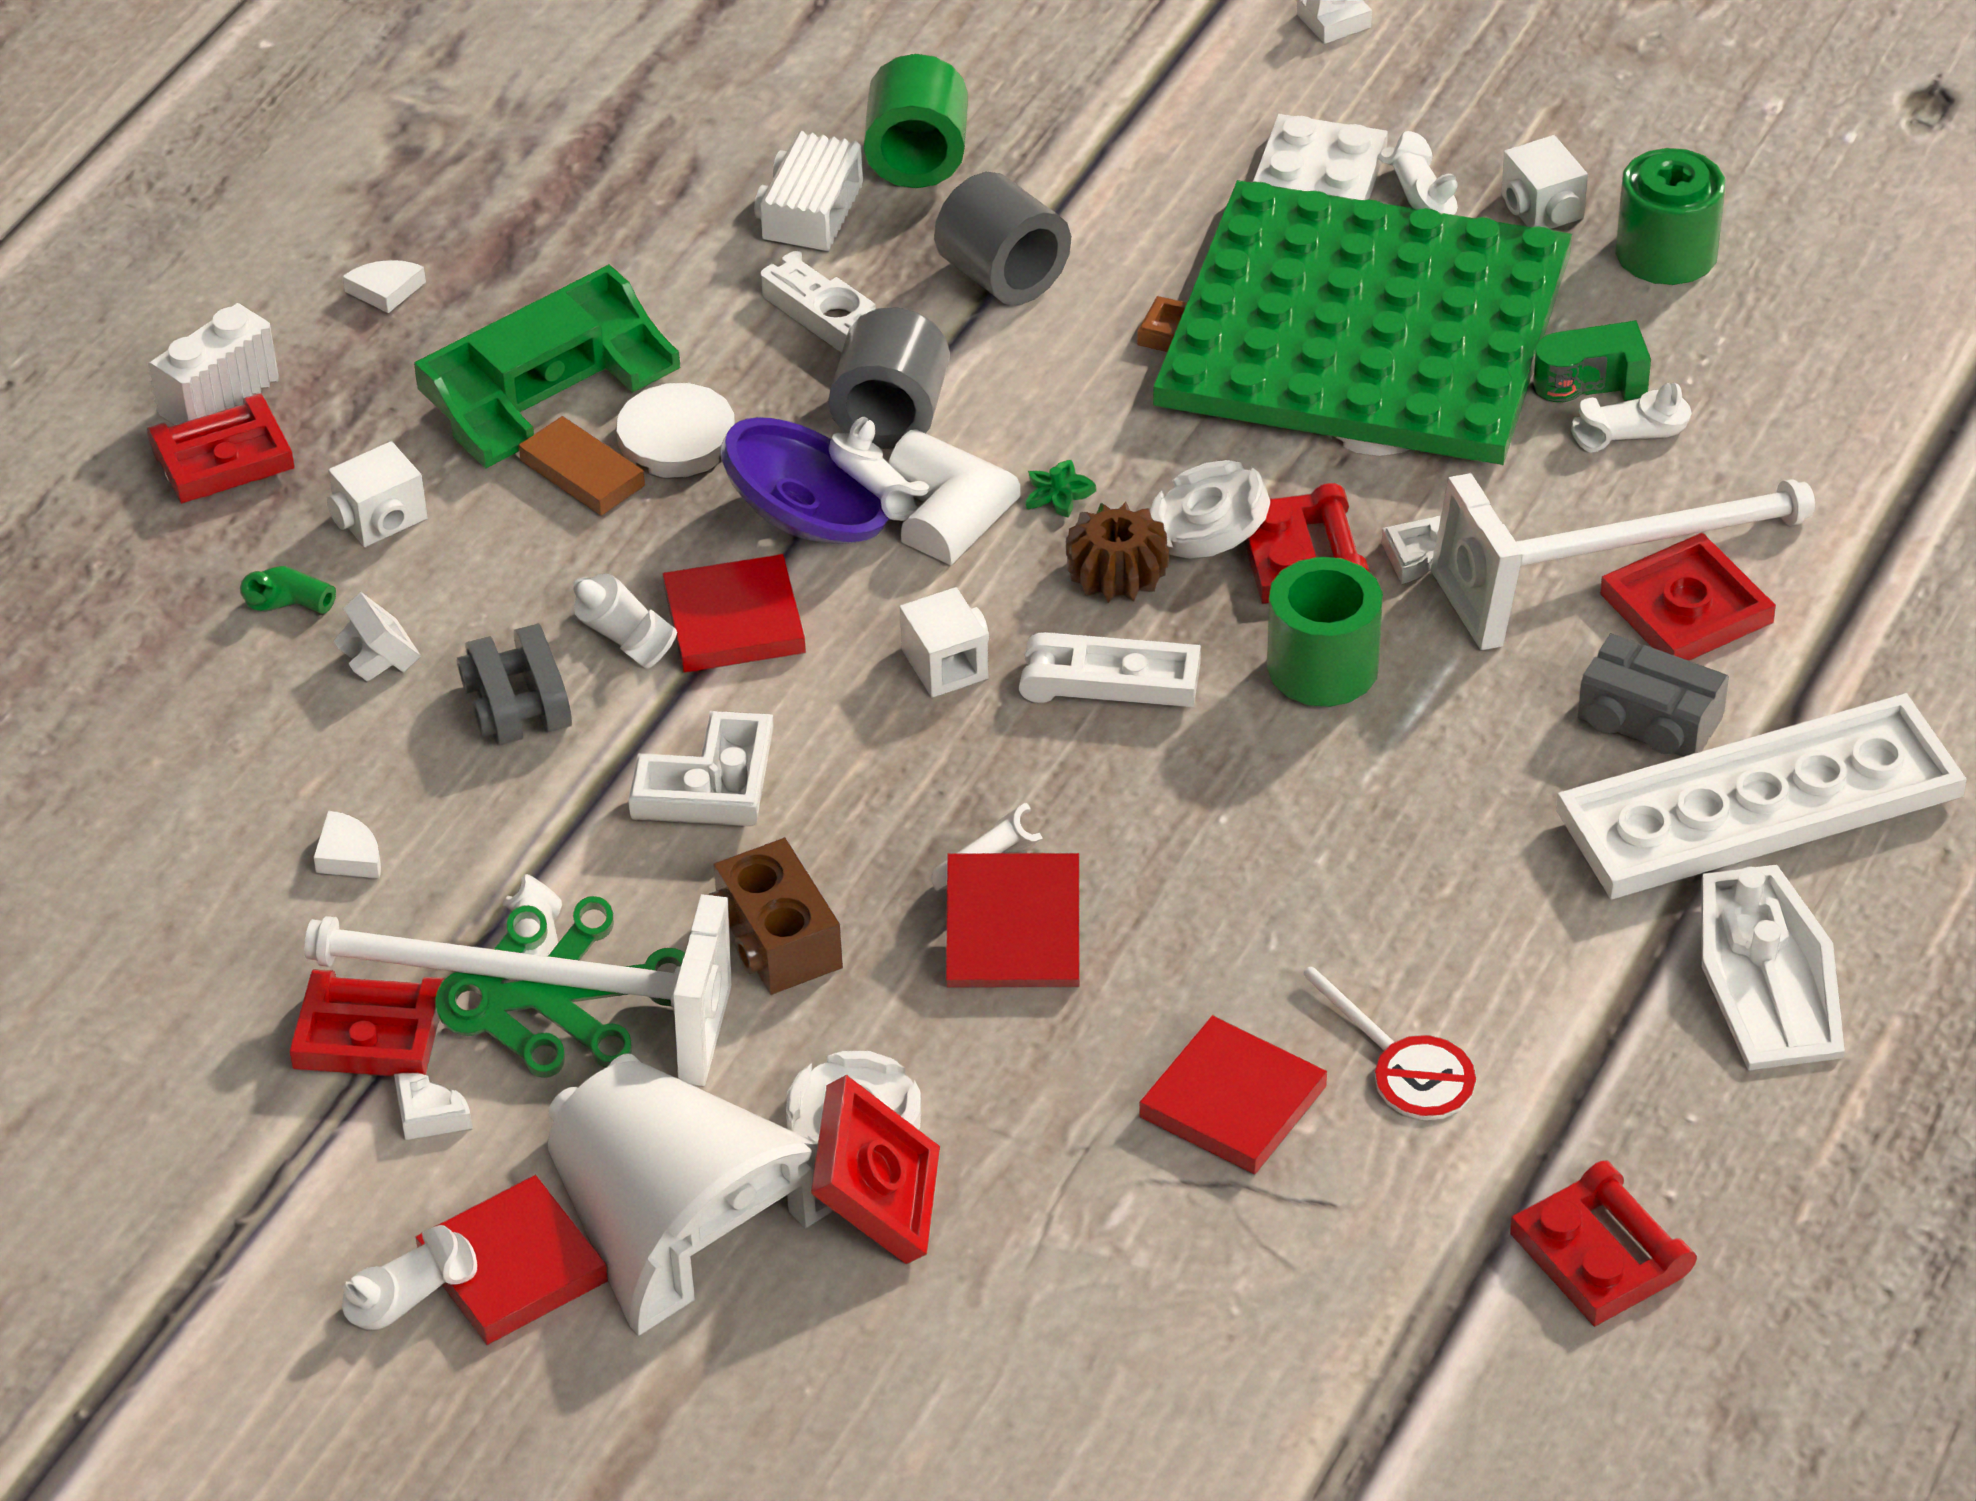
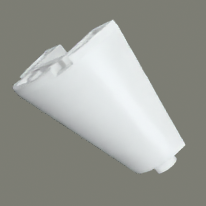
M632 1054L618 1056L607 1068L590 1077L580 1087H569L555 1097L549 1107L548 1114L554 1122L549 1133L548 1151L593 1248L606 1263L608 1281L630 1328L638 1336L695 1300L690 1256L786 1195L788 1196L789 1213L805 1229L834 1211L811 1194L818 1143L647 1064L641 1063Z

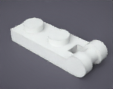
M1046 632L1032 635L1027 642L1025 661L1028 666L1022 670L1019 691L1025 699L1035 703H1045L1052 700L1055 696L1194 707L1201 663V645Z

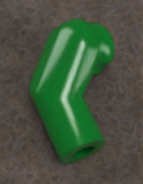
M278 566L262 572L254 571L247 574L241 581L240 594L246 604L253 610L268 612L299 604L318 613L325 614L334 604L336 588L331 584L295 569Z

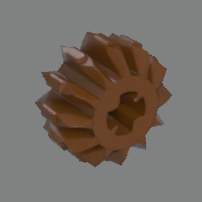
M1126 501L1119 509H1110L1105 504L1100 503L1096 514L1080 512L1078 522L1075 526L1069 528V533L1065 540L1067 570L1070 573L1071 581L1080 583L1083 586L1085 596L1102 592L1108 603L1116 595H1124L1134 602L1139 590L1155 592L1159 578L1166 576V568L1169 566L1167 533L1164 531L1163 522L1152 519L1149 508L1133 512L1130 511Z

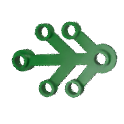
M597 896L586 897L579 901L573 912L574 924L547 957L580 961L595 941L604 939L612 931L614 918L611 905L605 899ZM530 905L514 909L507 919V934L494 950L525 953L526 950H533L541 946L548 933L547 921L543 912ZM589 910H599L606 916L605 922L597 928L585 926L581 922V918ZM523 919H533L539 924L540 928L535 935L522 937L515 931L517 923ZM662 948L653 952L647 958L645 964L624 967L655 971L661 965L667 963L681 967L685 952L676 948ZM454 972L441 983L436 994L437 1014L446 1028L463 1036H474L487 1032L523 1058L528 1070L537 1077L548 1078L560 1072L565 1063L564 1046L561 1040L553 1034L538 1033L534 1035L509 1015L507 1011L535 1009L589 1048L595 1061L605 1068L618 1056L631 1054L632 1052L631 1037L624 1027L615 1023L602 1024L573 1003L629 994L524 980L503 983L506 978ZM466 991H474L482 998L479 1006L472 1010L460 1008L456 1001ZM649 997L659 1005L671 1006V1000ZM608 1036H615L621 1039L624 1043V1048L617 1055L609 1056L600 1051L598 1047L600 1042ZM540 1046H550L557 1052V1057L548 1065H540L532 1059L534 1050Z

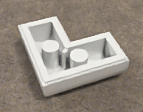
M917 429L910 430L897 442L888 463L907 482L923 481L929 485L926 495L913 496L924 503L902 524L901 542L950 566L1021 496L1020 483L1017 477L1010 472Z
M710 711L701 757L638 753L628 799L631 818L633 820L756 825L774 727L773 715Z

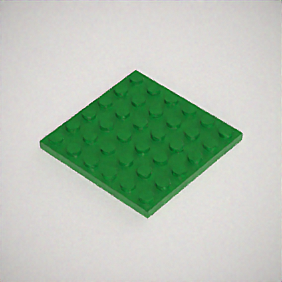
M1237 180L1154 384L1153 406L1504 465L1533 374L1536 345L1545 336L1571 253L1573 234L1553 231L1541 226L1527 227L1496 222L1485 217L1471 218L1446 213L1441 214L1436 210L1428 208L1416 210L1414 208L1383 204L1372 199L1358 200L1327 195L1316 190L1302 191L1272 186L1265 182Z

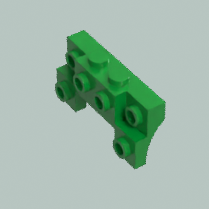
M610 264L414 362L417 389L450 419L453 438L485 469L519 452L518 445L534 435L533 426L520 412L604 369H607L633 393L681 368L679 350L663 336L649 318L630 282Z

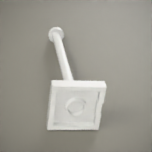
M1471 473L1448 478L1430 571L1479 649L1502 647L1504 644L1520 566L1781 517L1783 522L1789 526L1798 525L1805 518H1810L1813 515L1815 499L1811 487L1806 482L1798 483L1796 480L1790 479L1781 481L1777 486L1776 493L1515 542L1506 526L1502 524L1490 505V501Z
M704 894L700 896L681 967L677 966L674 973L339 930L338 918L325 916L323 920L312 919L309 922L305 937L306 959L317 960L319 966L331 967L335 957L340 956L671 1000V1006L674 1007L678 1079L690 1085L705 1086L731 990L728 898Z

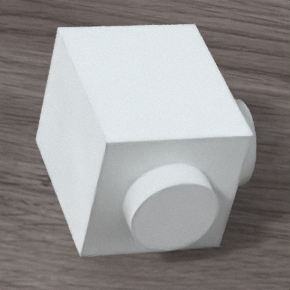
M1555 135L1504 151L1501 195L1513 215H1518L1528 227L1541 226L1549 229L1584 218L1588 173Z
M392 441L328 469L332 495L327 497L329 512L336 525L341 530L348 528L364 547L428 519L422 475Z
M957 587L899 606L902 651L931 698L989 679V632L986 621L977 607L972 609L969 607Z

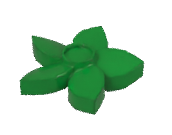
M1072 460L1058 463L1049 470L1050 473L1028 471L1031 484L1038 489L1028 496L1025 502L1026 509L1038 508L1052 501L1056 513L1069 518L1073 509V500L1086 499L1097 491L1096 484L1085 475L1076 474Z

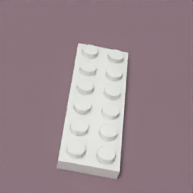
M1905 693L1559 792L1557 795L1556 811L1612 900L1964 797L1967 779L1908 694Z

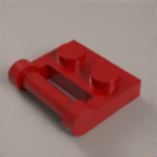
M262 393L243 398V405L171 427H167L165 422L147 427L148 439L156 460L160 461L181 504L295 469L292 450Z
M1326 483L1315 488L1311 494L1270 499L1266 519L1253 535L1244 540L1262 604L1269 603L1271 583L1283 569L1300 560L1316 558L1307 527L1310 524H1324L1334 558H1342L1358 564L1370 573L1366 559L1358 554L1346 517L1349 503L1345 490L1341 485Z
M313 969L289 1051L292 1068L394 1076V1074L401 1073L426 1075L440 1019L436 1009V994L445 978L424 977L422 983L339 978L336 977L333 970Z
M1608 1160L1595 1163L1582 1175L1579 1181L1511 1216L1510 1235L1594 1327L1678 1282L1692 1270L1697 1261L1696 1253L1681 1238L1672 1239L1623 1187V1175ZM1603 1205L1652 1259L1639 1265L1591 1211Z

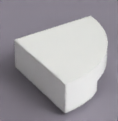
M398 260L369 263L353 269L343 276L346 293L387 313L426 283L423 266Z
M1440 516L1382 528L1381 544L1401 584L1416 580L1430 571Z
M328 811L314 855L316 873L380 879L381 863L378 844L370 829L349 815Z
M418 1073L394 1074L405 1140L473 1128L468 1104L458 1091H451L439 1084L429 1082L427 1075Z

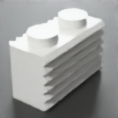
M803 131L797 133L789 150H780L777 153L773 166V180L770 186L761 185L755 198L754 214L757 219H761L762 238L764 240L829 252L830 246L834 242V237H837L838 230L841 229V223H844L845 216L848 215L852 202H855V196L858 195L859 188H862L861 145L856 140L849 143L845 138L839 141L834 136L828 139L824 134L817 137L813 132L808 136Z
M239 303L219 310L213 316V320L188 337H182L173 341L167 351L147 364L151 370L149 375L153 379L150 383L155 388L152 390L156 396L154 401L158 406L155 409L160 416L174 425L233 408L237 405H243V398L252 396L254 393H261V388L270 387V382L278 381L279 377L270 323Z

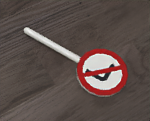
M1308 967L1305 969V978L1384 1050L1379 1057L1374 1076L1377 1091L1389 1107L1403 1116L1419 1120H1437L1460 1112L1471 1100L1476 1085V1075L1473 1063L1461 1048L1446 1039L1429 1035L1408 1036L1394 1042L1315 968Z

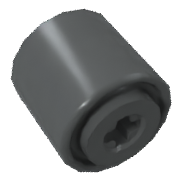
M987 171L969 177L952 191L941 207L935 222L934 241L939 255L1001 302L1008 305H1021L1035 300L1052 286L1062 273L1070 255L1072 238L1068 223L1058 214L1003 174Z
M877 308L861 315L848 330L831 385L828 405L832 419L844 433L849 434L856 420L861 417L868 418V421L871 420L875 425V435L872 443L880 449L895 448L897 442L910 430L917 429L926 434L932 424L950 358L946 337L932 321L917 312L903 308Z

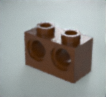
M785 837L713 864L716 891L709 893V895L728 898L729 928L736 937L735 944L740 961L748 974L758 973L770 995L843 968L840 923Z

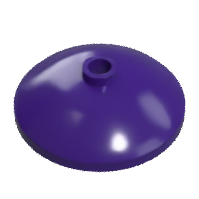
M756 417L735 423L729 429L722 442L721 459L727 476L736 491L759 516L774 527L790 535L830 544H851L877 536L889 519L882 510L881 500L838 467L832 460L829 453L831 439L819 432L781 419Z

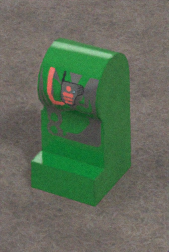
M1637 320L1560 331L1545 335L1538 341L1535 350L1533 389L1543 399L1552 402H1568L1576 399L1581 394L1592 395L1616 391L1621 392L1624 402L1641 398L1643 394L1648 392L1651 357Z

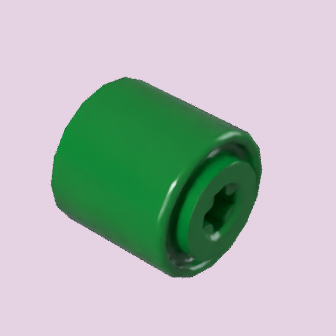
M910 54L896 57L882 65L871 79L863 149L868 164L881 178L897 186L923 188L937 185L948 179L961 165L965 149L968 92L963 77L952 65L935 56Z
M1677 148L1647 151L1631 160L1623 170L1615 250V254L1624 269L1637 278L1654 284L1666 285L1693 282L1711 271L1718 258L1726 179L1717 164L1705 155Z
M1316 557L1300 560L1283 569L1271 583L1268 613L1267 670L1273 685L1288 698L1311 706L1331 707L1347 704L1366 694L1377 680L1380 659L1383 592L1377 579L1364 567L1342 558Z

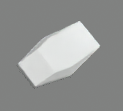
M1778 865L1745 867L1738 870L1703 874L1701 883L1702 969L1748 1071L1842 1059L1845 1049L1833 942Z

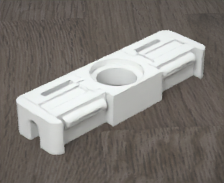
M799 251L790 252L782 257L781 266L777 267L774 264H770L761 271L763 297L841 353L849 328L861 315L876 309L875 303L839 278L835 277L830 281L802 262V253ZM836 309L851 312L847 316L837 318L823 315L829 310Z

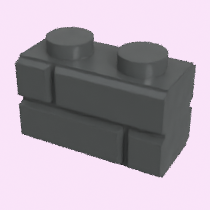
M1610 633L1600 648L1598 656L1594 657L1583 674L1580 684L1577 718L1589 722L1595 729L1601 732H1616L1646 743L1653 750L1661 754H1676L1685 757L1702 752L1708 742V738L1713 735L1721 722L1725 712L1729 676Z

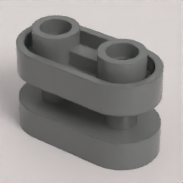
M539 623L514 629L516 649L498 653L492 637L488 636L466 642V655L457 657V666L465 693L477 692L479 699L473 700V708L482 737L493 734L498 746L523 739L521 723L523 719L539 715L546 733L572 726L571 710L565 686ZM523 673L529 692L514 696L508 676Z

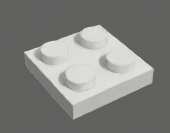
M1278 114L1253 182H1265L1272 186L1302 191L1316 190L1327 195L1358 200L1370 199L1382 164L1378 154L1384 148H1387L1388 131L1367 128L1358 124L1348 125L1311 119L1306 116Z

